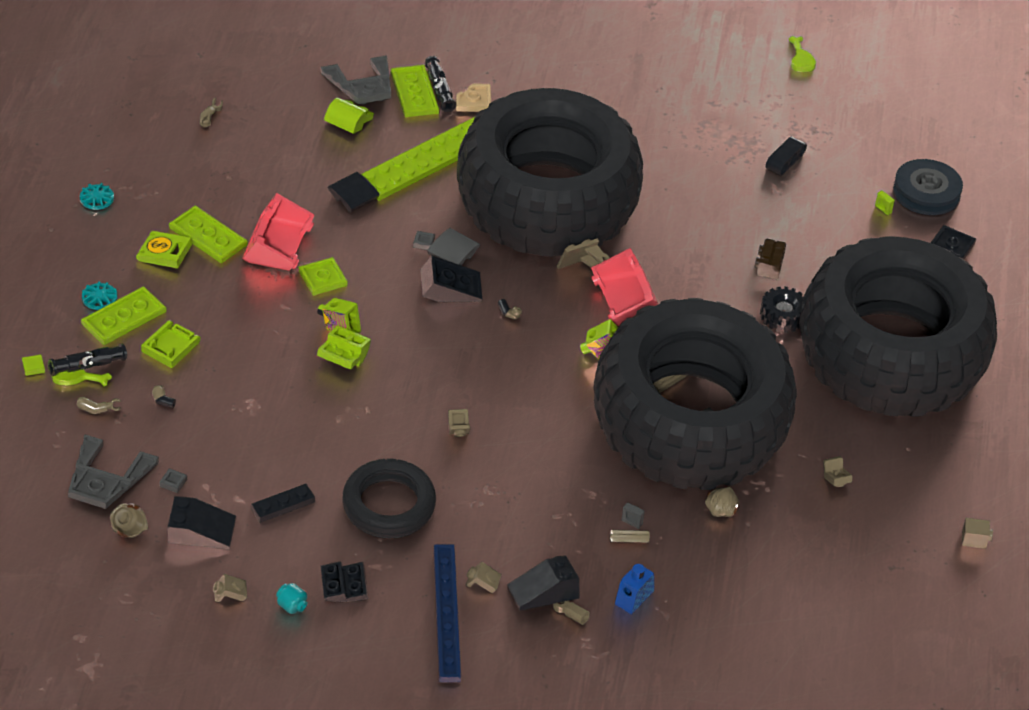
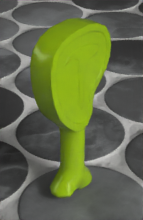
M791 36L789 41L794 44L796 50L795 56L791 61L792 69L798 72L813 71L816 61L808 51L802 49L800 43L803 41V38L801 36Z
M84 370L70 373L66 371L52 376L55 384L66 386L88 380L99 382L105 387L107 382L112 379L110 373L102 375L88 373Z

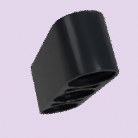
M790 136L769 156L765 167L782 176L803 156L807 143Z

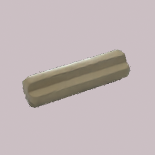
M646 530L610 531L611 542L648 543L650 540V533Z

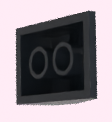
M432 255L421 268L423 297L437 302H481L483 300L479 271Z
M175 496L167 527L168 543L230 550L236 515L196 498Z
M566 555L546 559L507 584V588L520 611L580 598L579 576Z

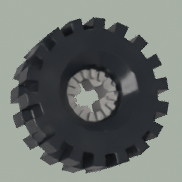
M780 286L776 287V290L771 288L762 298L760 318L764 320L763 323L765 325L769 324L770 329L776 328L778 332H780V329L784 330V333H788L790 329L792 332L796 331V328L800 329L799 321L804 296L802 297L803 293L800 291L796 293L794 288L788 290L786 286H784V289H781Z

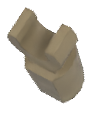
M565 601L560 602L561 604H553L556 612L565 613L567 617L581 625H584L589 620V611L573 602Z

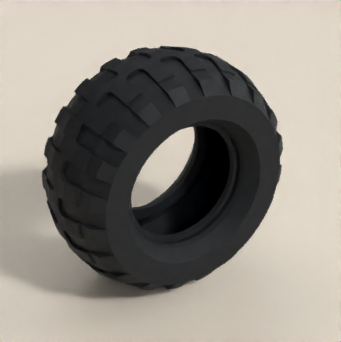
M557 88L529 89L498 98L491 102L487 109L481 110L475 116L459 147L457 180L459 192L468 215L473 217L476 227L482 232L488 233L492 240L523 253L539 256H562L565 248L570 245L576 246L585 240L598 238V246L600 247L603 241L612 240L620 233L621 228L626 225L639 202L643 182V159L637 137L632 133V127L625 119L619 117L618 112L609 105L575 91ZM533 165H552L573 170L581 175L569 178H547L529 174L519 168Z
M887 236L863 239L857 244L846 245L840 248L835 256L827 258L804 294L799 324L806 360L815 369V376L822 384L829 386L839 398L849 401L861 409L888 416L909 415L912 417L923 416L931 411L940 412L950 408L952 402L964 399L990 365L997 342V318L994 299L988 293V285L982 276L975 273L973 267L968 262L945 248L906 237ZM876 314L900 316L920 323L935 335L926 337L899 336L882 331L867 323L861 317Z
M701 298L668 299L661 301L659 305H648L641 308L633 318H627L619 326L599 357L593 389L595 393L594 406L600 427L604 431L606 441L611 449L621 453L622 461L632 469H639L645 473V477L653 481L673 484L672 487L711 490L716 489L718 485L722 484L728 486L742 482L745 476L756 474L771 459L774 452L778 451L785 442L793 421L797 397L796 383L787 350L783 345L776 342V335L767 326L761 325L751 314L718 301L713 302ZM686 375L699 377L725 388L732 395L736 404L721 411L692 410L668 401L662 397L653 384L667 376Z

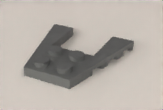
M387 55L370 58V64L377 76L347 81L338 64L321 67V74L357 104H367L368 102L383 101L391 98Z
M85 434L80 448L79 459L76 462L75 473H73L68 490L69 498L106 509L159 463L158 456L140 451L123 477L90 467L103 447V440Z

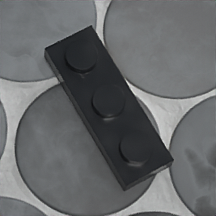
M303 484L252 503L251 510L258 521L262 523L315 503V496L308 485Z

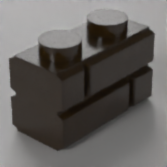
M766 239L764 245L759 246L758 255L760 257H756L754 266L758 268V276L775 280L779 278L786 250L785 242H775V240Z

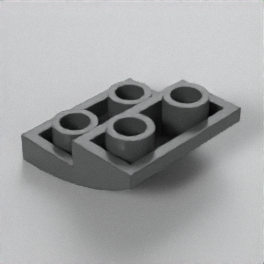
M449 228L434 241L427 252L429 255L462 266L467 258L471 259L480 244Z

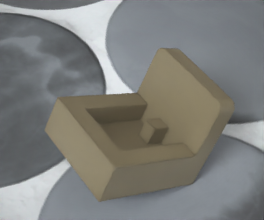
M468 409L448 410L449 435L454 434L455 437H463L469 434Z
M841 456L823 461L824 478L833 486L842 487L852 482V475L843 468V458Z
M481 562L476 567L473 566L469 569L466 586L471 587L477 583L493 593L498 588L502 574Z
M224 574L214 583L213 593L215 601L220 602L225 596L244 601L247 598L246 580Z

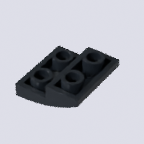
M358 172L328 186L329 191L337 202L341 200L349 213L377 199L380 195L374 186Z
M341 561L321 565L325 601L353 602L369 599L363 562L342 566Z

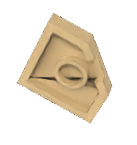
M472 84L465 92L456 94V111L480 112L487 109L491 103L490 84Z

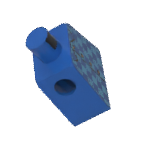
M635 564L620 581L615 605L632 615L653 593L654 573L642 564Z

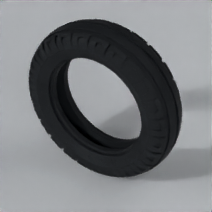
M378 459L360 466L350 475L344 486L342 499L346 515L358 529L375 537L400 538L420 530L429 521L435 509L436 493L428 475L416 465L399 459ZM393 481L411 488L418 500L415 506L405 513L382 515L368 509L363 504L361 495L366 488L375 483Z

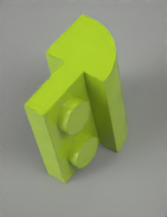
M337 97L329 105L324 121L348 132L356 133L362 130L364 123L373 120L374 113L368 111L366 107L353 104L350 100H342Z
M337 325L328 334L327 341L318 349L317 356L351 370L355 365L360 366L364 361L371 339Z

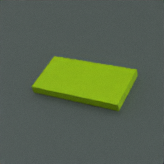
M425 65L391 68V76L404 117L439 114V107Z
M196 205L169 223L171 230L180 236L191 237L193 245L221 264L248 245V240Z
M143 286L81 319V324L98 341L106 345L164 314L166 307Z

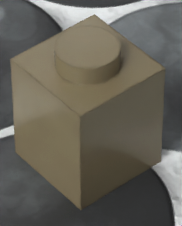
M965 518L962 529V546L986 549L988 541H992L993 529H990V521Z

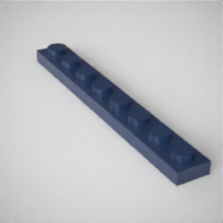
M434 544L439 682H461L454 544Z

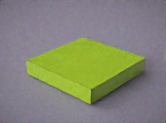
M333 257L299 266V273L313 296L348 286L347 279Z

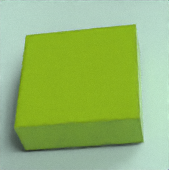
M881 190L877 193L875 206L886 215H889L893 211L895 199Z
M42 355L22 357L25 376L45 373Z

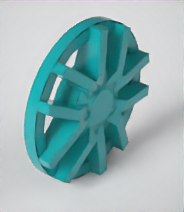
M100 183V185L88 184V187H83L80 193L81 204L93 210L107 208L114 201V192L110 189L109 185L104 186L103 183Z
M98 281V283L86 285V288L82 290V302L85 306L94 310H100L117 301L118 298L116 288L109 285L108 282L101 283Z

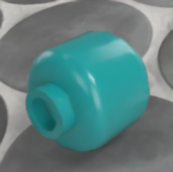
M285 583L277 591L278 605L289 614L301 613L308 605V602H306L308 597L306 591L296 583Z

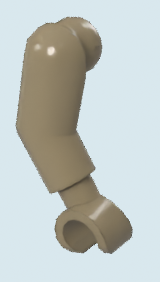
M216 97L212 100V105L200 114V125L204 128L210 126L211 116L215 111L222 110L223 102L221 101V104L216 106Z
M80 397L77 400V406L91 414L103 413L108 411V409L119 411L121 407H113V403L115 401L120 402L121 399L114 398L108 403H96L86 397Z

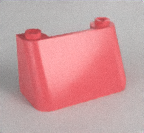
M276 193L260 215L242 260L251 264L290 271L291 268L295 269L299 263L296 252L306 231L310 232L314 225L312 222L314 214Z
M631 248L591 268L594 274L591 278L595 286H600L609 305L610 314L608 318L617 327L627 318H633L641 308L648 305H659L646 274Z

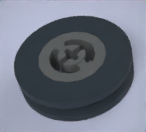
M916 159L908 161L899 167L895 176L893 192L898 202L913 212L924 215H941L952 211L959 204L963 181L957 171L945 163L931 159Z

